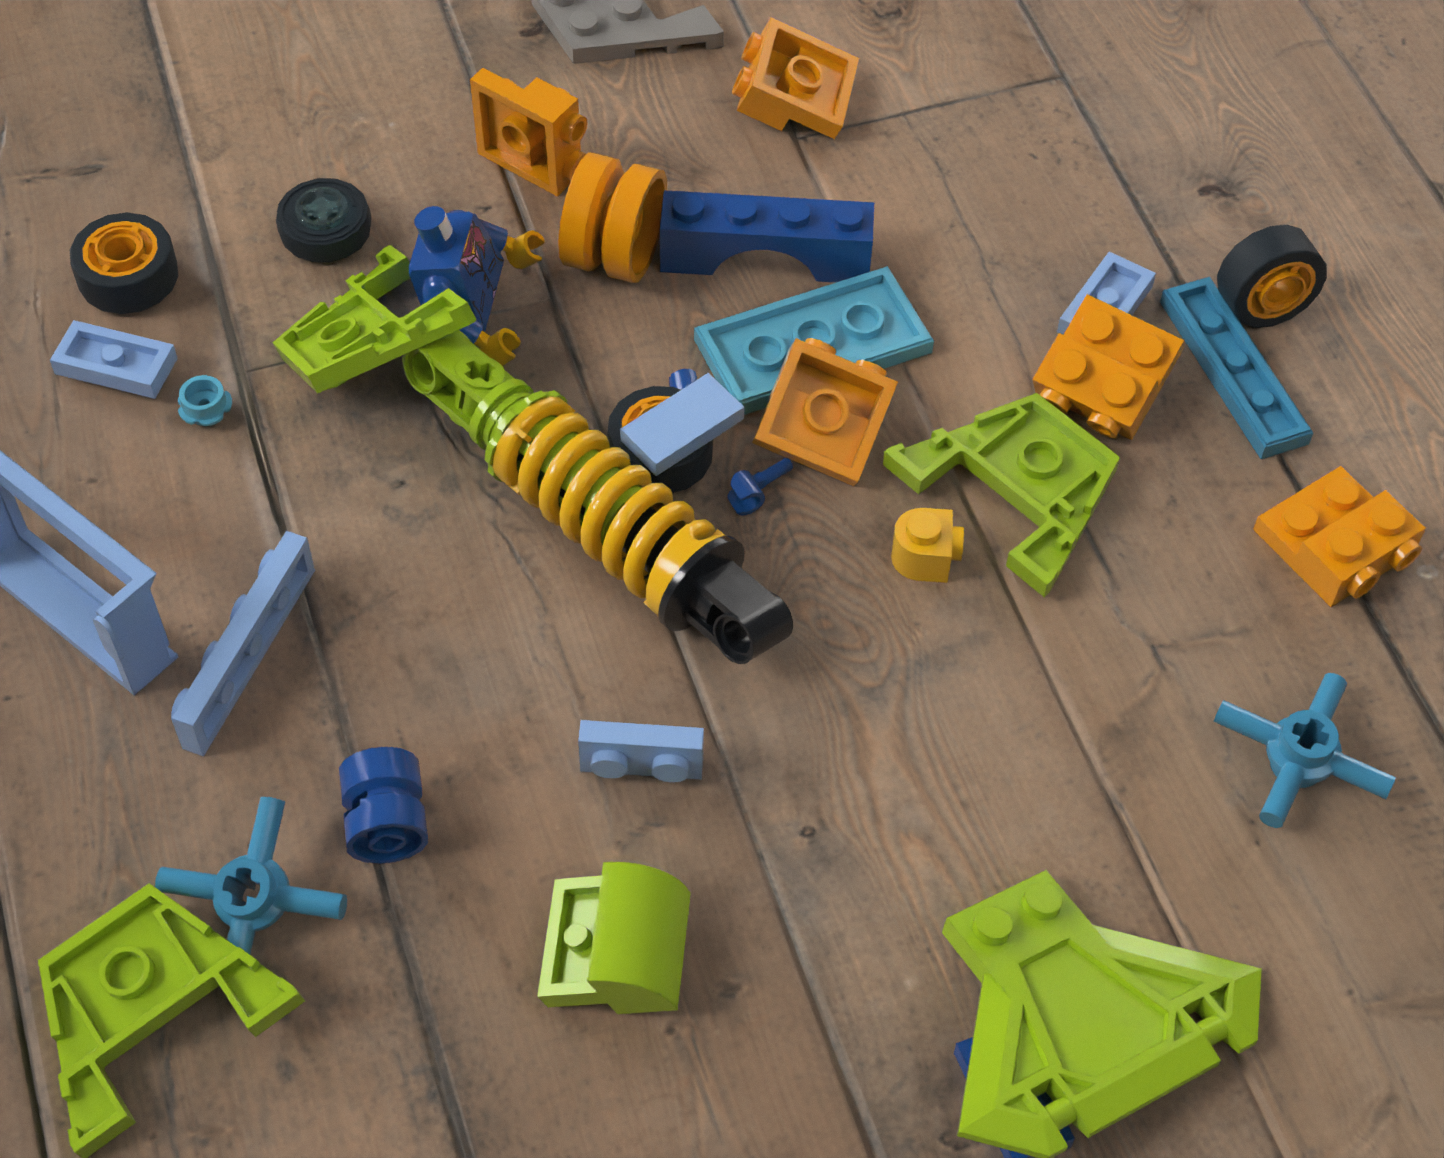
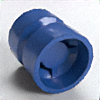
M395 747L369 748L356 752L346 758L339 767L342 805L348 810L344 813L347 853L354 859L362 862L381 864L404 860L421 852L428 844L425 807L420 801L422 798V783L419 759L412 752Z

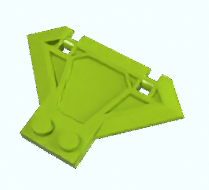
M1047 870L946 918L942 934L982 983L959 1120L958 1137L1036 1158H1054L1065 1152L1068 1148L1065 1139L1059 1131L1064 1127L1073 1124L1087 1138H1090L1219 1066L1221 1060L1212 1047L1216 1043L1224 1041L1240 1054L1256 1045L1258 1041L1262 968L1092 925ZM1196 1011L1203 1020L1195 1023L1189 1014ZM1046 1092L1053 1102L1043 1107L1036 1097Z

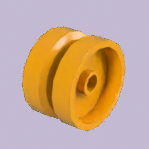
M588 152L581 159L572 176L564 201L558 237L559 258L562 264L585 271H594L603 263L608 277L630 283L639 282L652 261L660 238L664 190H667L665 171L641 164H633L624 173L619 159Z

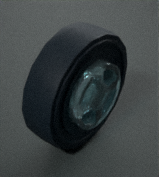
M317 178L298 184L284 195L278 204L276 224L285 248L293 255L310 262L330 263L347 258L362 248L370 235L371 212L363 193L351 183L336 178Z

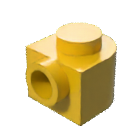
M915 508L906 511L898 518L895 524L891 560L894 568L902 576L915 581L948 582L951 560H962L964 527L953 526V510Z

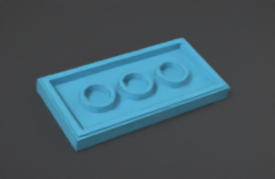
M888 266L694 328V341L713 376L744 406V415L767 407L770 394L788 350L796 338L804 342L807 338L821 340L836 349L835 355L853 363H856L857 360L869 361L883 369L931 354L934 345L933 338Z

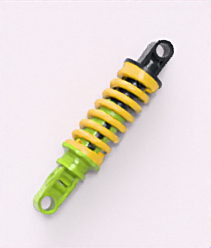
M460 330L403 355L404 373L411 386L427 396L455 424L463 427L469 433L473 442L486 450L484 460L488 464L487 472L497 481L504 482L518 495H521L528 504L534 508H540L543 517L552 524L560 526L568 539L574 543L581 544L584 552L595 561L603 562L606 572L617 580H624L628 591L633 595L646 599L643 603L659 617L660 622L669 630L681 631L694 626L714 643L726 658L736 664L748 663L791 635L793 619L785 602L778 595L768 591L742 569L745 556L743 545L734 537L726 536L719 529L715 530V526L708 520H694V510L685 501H673L670 488L663 483H652L650 472L641 465H631L629 454L620 447L610 448L608 437L601 431L589 430L587 419L579 413H574L576 410L567 404L568 400L562 394L555 390L549 392L541 390L534 393V390L521 379L512 377L499 362L487 356ZM649 574V578L644 579V576Z

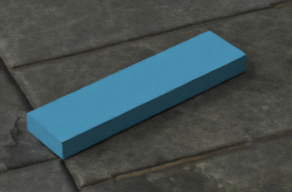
M1211 277L1163 290L1160 300L1162 307L1259 458H1268L1309 445L1313 431L1219 292Z

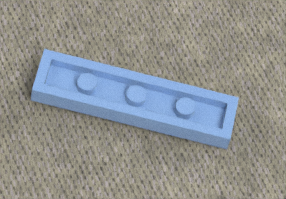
M286 531L275 550L270 549L266 552L261 560L256 581L247 595L243 594L236 600L231 611L230 623L219 641L215 640L207 647L202 658L201 670L189 689L184 688L176 697L171 711V720L182 749L204 757L315 572L307 537Z

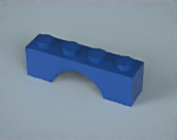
M664 190L660 222V272L713 275L718 266L733 255L751 250H771L790 255L801 261L808 267L818 282L836 283L870 272L873 246L874 202Z

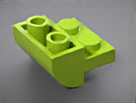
M603 862L602 875L555 879L537 997L548 1008L608 1004L617 1014L678 1010L691 896L689 889L679 879L667 872L629 862Z

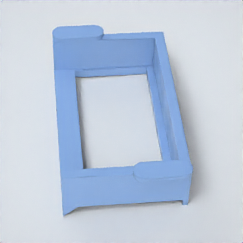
M0 450V586L135 696L178 658V654L168 647L170 644L150 590L157 573ZM15 497L125 583L126 586L114 596H111L31 532L25 524Z

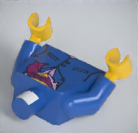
M431 206L421 210L414 219V224L419 234L409 264V276L420 305L446 289H451L468 302L477 321L460 329V331L487 356L504 366L516 357L511 351L520 346L521 341L519 337L508 328H502L491 336L485 332L504 263L501 251H505L507 260L513 267L517 269L527 268L542 260V257L533 254L530 250L545 244L543 236L531 230L516 238L508 236L507 229L479 219L476 214L463 210H453L445 213L438 206Z

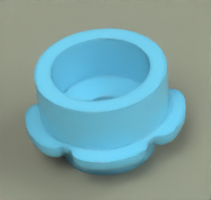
M207 375L195 376L187 380L179 390L178 404L180 408L178 409V414L183 421L190 425L195 423L200 426L215 425L222 421L224 412L231 410V394L228 391H224L223 385L218 379Z

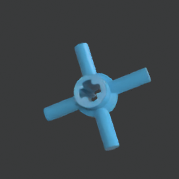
M1327 673L1324 675L1308 710L1297 711L1278 723L1267 720L1225 700L1222 701L1213 722L1266 745L1271 769L1277 777L1259 814L1260 820L1267 826L1273 828L1282 827L1299 789L1313 786L1317 782L1329 778L1331 775L1383 799H1387L1396 777L1342 753L1338 730L1331 721L1347 687L1346 680L1338 674Z
M260 797L247 855L230 861L220 869L217 875L161 867L158 870L155 881V888L162 893L213 900L217 915L224 923L230 926L227 940L248 954H251L255 932L273 925L284 912L342 920L347 909L346 894L290 886L285 871L272 860L286 803L283 800L272 797ZM256 884H258L260 891L257 897L247 896V902L243 901L245 890L247 888L255 890Z

